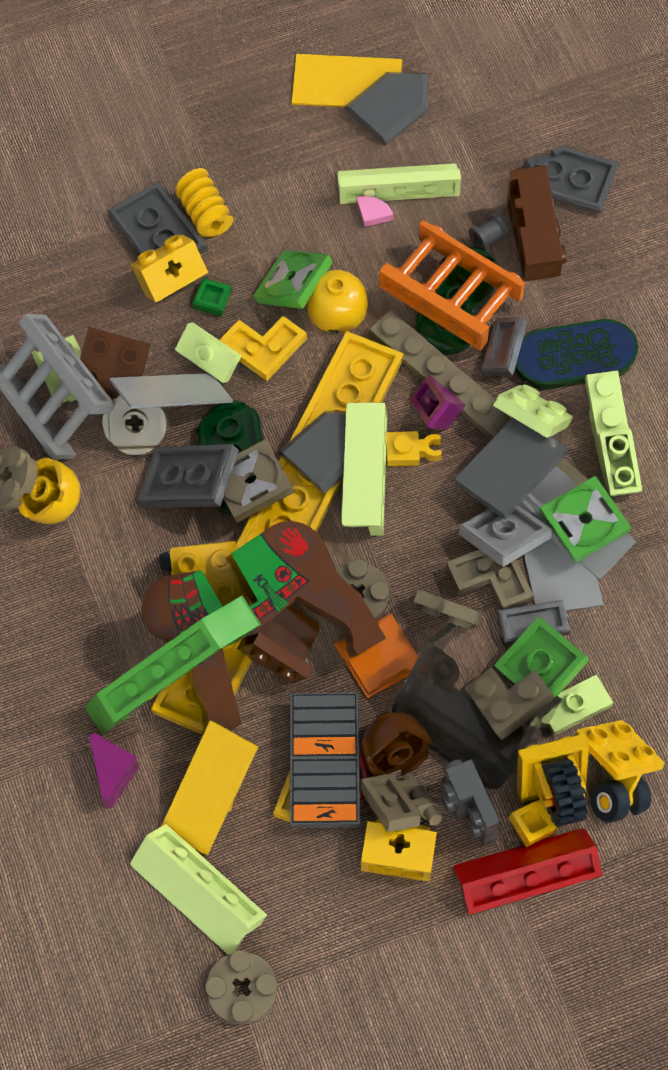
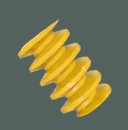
M198 168L186 173L178 181L175 191L176 195L181 199V204L186 208L187 214L191 217L192 223L196 226L197 232L203 237H215L227 231L234 220L233 216L228 215L229 208L224 205V200L219 196L218 189L213 187V180L208 178L207 170Z

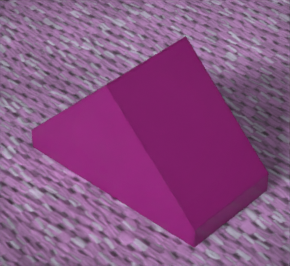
M427 375L410 399L426 426L431 429L448 430L466 405L430 375Z
M96 733L89 734L102 799L106 809L112 808L139 769L136 756Z

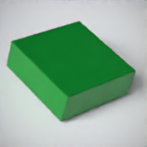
M203 278L192 303L193 309L222 317L232 294V286Z

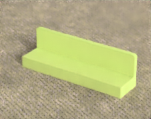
M455 163L338 172L340 204L356 203L357 196H372L382 201L460 196L461 174L460 169H457Z
M348 403L346 405L342 525L344 527H368L371 536H383L388 418L385 403Z
M167 824L146 835L130 863L142 877L228 955L235 952L245 935L260 926L267 916L264 911Z

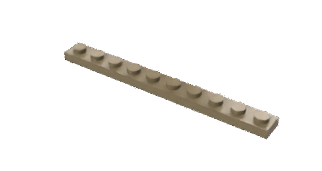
M392 310L369 329V335L379 344L404 353L402 364L420 380L424 381L427 375L432 376L466 405L460 414L489 440H492L513 418L493 406L496 399ZM564 458L556 465L577 486L588 480ZM616 504V506L621 512L622 508L618 504Z

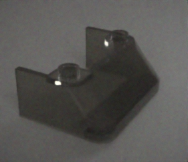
M449 623L427 640L393 704L392 713L403 712L415 717L431 739L432 745L429 743V748L449 762L462 760L463 763L472 759L484 787L498 789L516 771L518 766V750L525 749L538 742L563 699L556 696L539 713L501 740L476 703L454 687L459 678V667L453 658L443 652L456 628L455 624Z

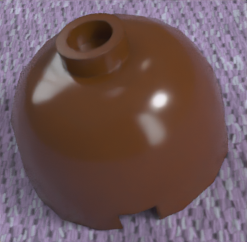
M403 712L382 714L371 722L362 736L361 749L364 761L369 771L375 777L391 774L398 770H401V776L418 768L428 758L430 751L427 747L429 743L431 745L432 743L427 731L415 717Z

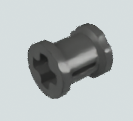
M497 213L490 215L489 220L478 227L472 226L468 230L473 245L484 251L488 250L489 245L500 238L505 239L509 236L506 222Z

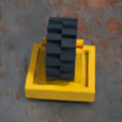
M585 734L573 737L567 736L557 741L541 745H531L525 749L518 750L517 795L520 802L523 803L540 798L544 808H547L548 814H551V820L555 823L556 827L584 821L587 818V808L585 806L587 805V800L584 793L587 782L589 742Z

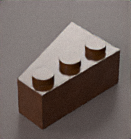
M547 165L510 170L506 206L524 281L560 276L562 264L567 262L565 246L560 245V226L558 219L555 217Z

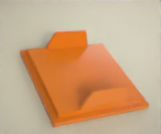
M392 614L376 621L386 639L361 654L351 658L346 651L345 638L334 644L367 699L425 668Z

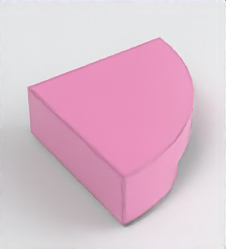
M372 196L356 197V203L364 227L394 220L391 208L384 201Z

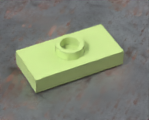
M193 322L187 324L175 348L181 355L222 383L229 382L242 356Z
M595 675L562 691L555 701L545 710L540 711V714L553 736L611 708L613 701L598 676Z

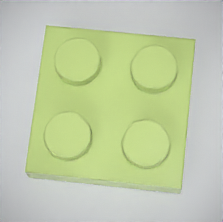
M519 385L499 394L493 405L546 438L566 429L573 416L566 413V408L555 401H546L539 396L540 393L536 389L528 385Z

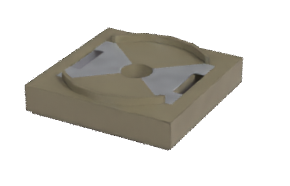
M266 439L237 454L223 497L237 523L295 492ZM256 476V480L253 483L248 484L245 482L247 478Z

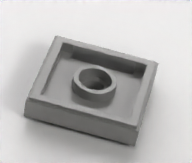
M518 505L505 520L492 510L487 509L459 526V535L504 567L551 539L552 529Z

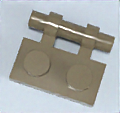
M393 773L361 779L360 791L387 832L420 826L421 818L428 820L432 826L438 825L442 821L438 804L433 798L426 795L424 784L420 779H415L411 773L403 775L401 781H397Z

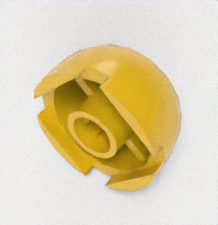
M340 269L329 270L321 277L308 300L307 314L312 323L323 331L329 332L330 329L339 330V333H346V331L357 328L365 319L368 307L366 289L361 280L352 273Z
M42 458L36 461L37 478L30 495L24 493L23 497L19 500L23 503L18 509L23 516L34 522L57 524L66 520L75 511L81 494L80 483L74 471L63 463L49 458Z

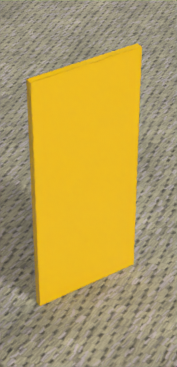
M210 721L162 826L167 824L192 848L207 856L259 746Z

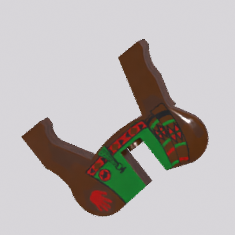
M296 521L279 522L226 557L252 602V605H249V607L261 623L258 628L271 621L295 601L337 625L342 630L346 639V651L351 658L386 639L361 594L346 583L338 574L332 564L325 542L311 527ZM202 570L164 576L154 582L144 595L142 616L149 631L157 638L168 643L196 622L223 606ZM221 649L188 673L192 693L202 711V735H204L210 721L230 731L241 725L224 652Z

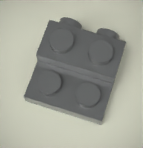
M472 759L463 763L462 760H455L446 764L442 768L445 776L441 779L443 782L441 783L443 793L440 796L447 813L453 811L457 821L470 816L467 819V824L474 839L479 838L483 847L495 843L500 821Z

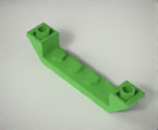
M240 596L196 622L99 691L84 708L103 736L130 717V713L224 647L238 642L258 628L261 623L244 597Z

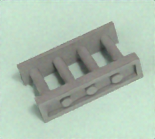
M24 314L18 323L26 332L27 338L8 364H0V390L41 443L44 452L52 459H74L77 454L67 442L89 414H109L116 405L47 315ZM37 347L42 353L44 361L26 385H24L16 373ZM54 369L61 378V384L41 408L33 395ZM71 392L77 399L79 406L59 431L50 418Z

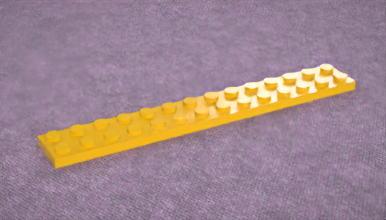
M346 331L290 441L324 411H346L348 403H382L403 362L404 353ZM281 457L279 464L295 492L251 515L237 542V549L271 526L283 521L300 522L317 532L343 478L329 491L322 494L290 463ZM241 585L242 596L249 605H252L250 598ZM242 639L235 644L223 648L234 696L252 663L247 655L237 650ZM187 673L158 694L151 710L157 716L202 735V711L192 693Z

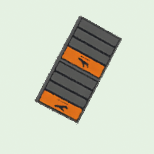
M290 693V828L360 827L358 693Z

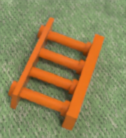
M422 220L419 224L420 245L400 268H395L386 262L379 271V288L481 351L488 342L489 326L486 323L508 296L519 303L521 302L524 295L525 282L516 273L504 270L447 235L441 227L431 225ZM432 249L445 256L444 262L426 283H419L410 277V274ZM458 264L472 274L451 299L446 300L435 293V291ZM482 280L498 289L477 315H470L460 308Z

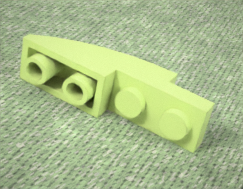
M618 370L588 374L585 377L590 404L589 417L598 460L608 494L611 497L642 492L632 431L628 428Z

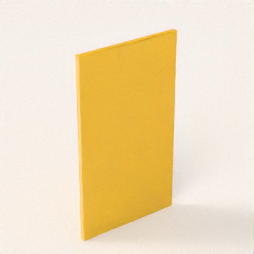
M296 54L292 105L345 107L386 72H401L402 59Z

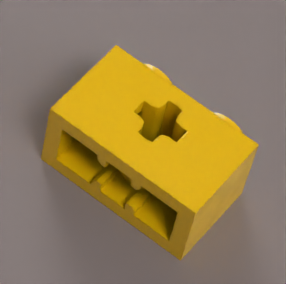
M183 234L168 238L164 242L165 245L156 250H148L138 256V260L130 264L145 296L154 302L162 300L208 273L194 240Z
M379 819L375 822L367 821L361 858V871L430 882L437 832L430 831V828L424 825L387 832ZM397 843L404 844L400 854L395 853Z

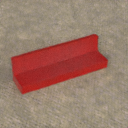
M585 828L546 838L528 847L522 845L453 866L454 873L460 882L465 908L469 915L602 876L597 845Z

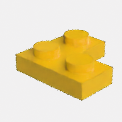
M284 316L264 336H261L245 323L238 320L220 341L242 355L239 360L242 364L268 381L307 340V333Z

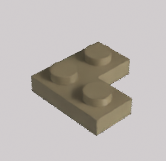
M477 550L446 562V568L459 595L489 584L501 610L515 608L533 601L534 595L517 559L502 567L486 554Z
M419 589L414 599V602L421 604V612L435 617H439L440 612L449 615L447 622L470 629L471 623L480 625L484 614L483 612Z
M491 667L465 687L501 740L556 700V697L536 670L508 689L498 673Z

